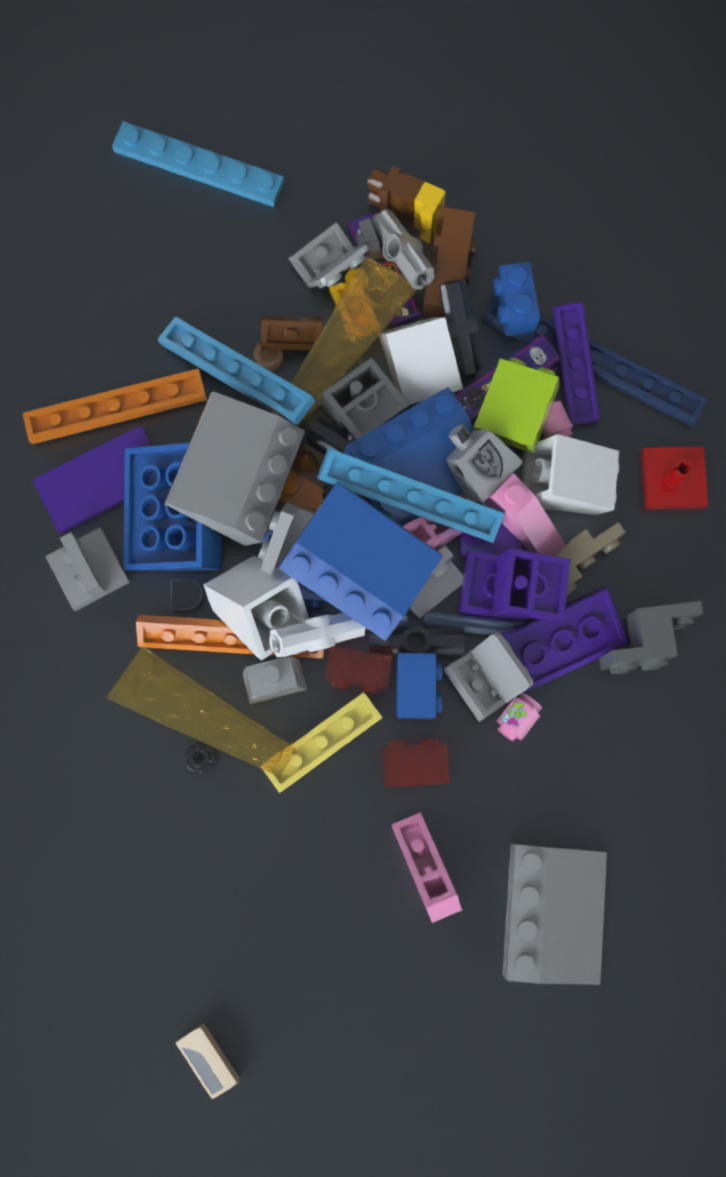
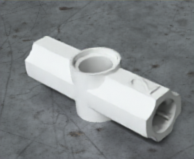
M343 612L332 616L326 614L301 620L299 624L271 630L269 642L271 650L274 651L276 657H286L307 650L312 652L336 646L335 643L364 636L366 628Z

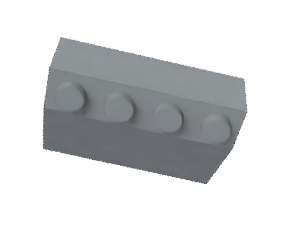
M212 392L165 501V505L244 546L261 543L305 431L278 415Z
M511 843L502 972L507 981L540 984L600 985L607 852Z

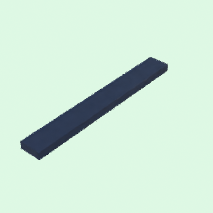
M494 295L481 321L504 332L503 324H500L498 319L499 298ZM541 314L535 333L513 336L530 344L541 335H544L559 355L555 323ZM589 339L594 378L692 427L696 424L708 398Z

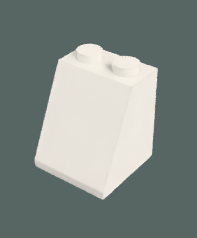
M431 317L378 333L394 385L408 402L410 408L449 387L454 395H456L455 391L463 389L445 317Z
M556 434L539 441L534 454L524 451L521 481L536 496L543 509L599 515L613 511L617 499L616 483L619 472V451Z
M254 555L204 584V588L213 612L260 660H263L274 653L269 642L271 630L299 624L301 620L308 619L309 617L297 580L278 567L275 568L273 574L261 571L263 559Z

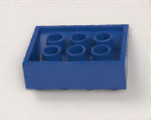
M449 387L349 443L346 445L344 454L459 496L463 491L446 462L447 457L457 448L448 437V434L461 424L465 426L470 434L475 429L467 412ZM369 498L375 507L391 513L390 518L401 526L421 517Z
M190 443L125 449L123 570H222V534L165 505Z
M337 481L288 550L278 568L386 641L442 559L443 554Z

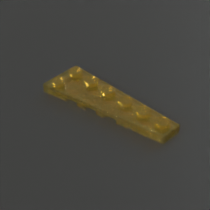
M368 257L365 258L291 382L294 386L312 395L315 403L300 421L302 424H305L322 404V393L344 378L415 294L417 289L411 286L406 277Z
M143 646L106 697L119 705L278 777L296 752L295 748Z

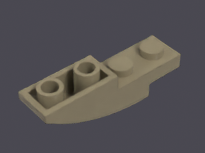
M619 522L594 539L585 529L556 555L557 557L571 559L567 595L578 588L576 582L582 577L577 567L581 571L596 561L594 556L603 550L608 554L621 544L619 539L626 531Z

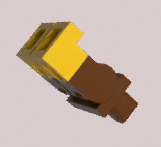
M392 166L389 173L375 168L367 182L368 188L371 189L368 203L379 207L380 213L384 209L393 211L401 224H408L419 229L420 239L431 243L436 234L439 207H445L446 191L411 175L401 173V169Z

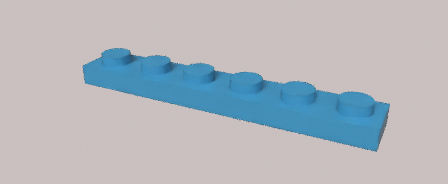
M124 121L112 145L114 152L272 207H275L284 185V176Z
M177 317L173 318L157 339L165 348L296 426L315 403L312 395Z
M331 448L327 449L317 477L319 480L333 485L338 481L352 492L492 543L495 540L505 514Z

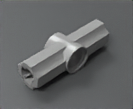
M384 209L381 213L375 214L371 222L378 239L383 245L382 250L385 259L397 264L414 289H422L424 286L430 285L435 278L434 268L422 253L421 241L408 234L393 211Z

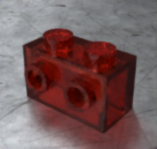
M330 647L325 681L331 682L330 686L334 688L349 689V685L362 687V692L380 694L381 690L387 691L392 656Z
M439 739L420 740V746H408L407 741L388 742V748H382L384 787L450 783L447 744L440 745Z

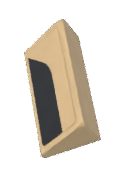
M204 1022L176 1042L178 1048L212 1099L239 1082L240 1077Z

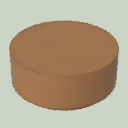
M260 343L257 344L253 352L255 363L270 372L279 369L284 360L282 349H261Z

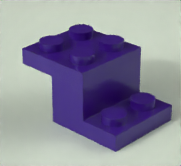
M512 548L500 555L468 550L466 552L459 612L505 620L522 621L527 618H535L560 623L564 621L571 559Z

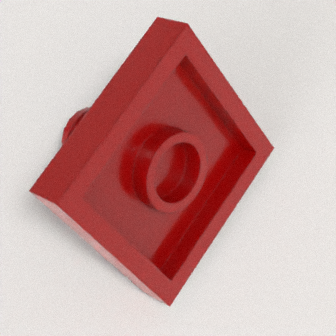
M704 447L642 449L644 510L698 509L708 506Z

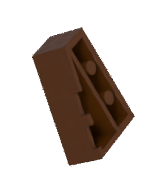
M439 207L430 263L434 268L435 278L430 285L426 286L422 316L444 317L439 284L459 279H465L466 284H469L472 266L467 265L468 256L474 257L477 239L471 238L476 212Z

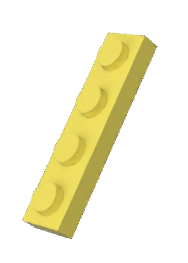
M363 692L261 766V768L278 792L281 793L380 721L382 716Z

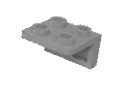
M336 222L288 259L308 288L319 286L321 289L326 285L329 287L342 277L341 271L349 267L352 269L364 261L365 257L363 254L369 248L366 244L353 247Z
M288 502L281 512L275 511L269 525V529L274 531L270 541H264L258 558L263 559L261 571L273 574L275 568L280 565L288 550L315 513Z
M499 632L490 635L471 652L444 669V672L479 722L533 685V680L527 668L521 664L508 641Z

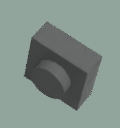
M370 218L360 221V234L356 235L358 245L366 244L368 246L367 254L370 261L380 258V243Z

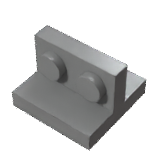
M101 528L79 539L70 532L60 537L64 547L45 556L74 611L130 583Z
M446 546L437 550L443 554V557L409 608L418 620L462 586L463 575L451 562L453 554Z

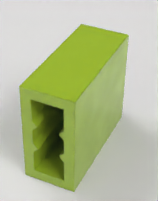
M500 358L474 429L488 430L504 444L534 454L559 389V377L555 376L556 374L546 368L539 367L538 370L526 367V363L515 358H510L509 361Z

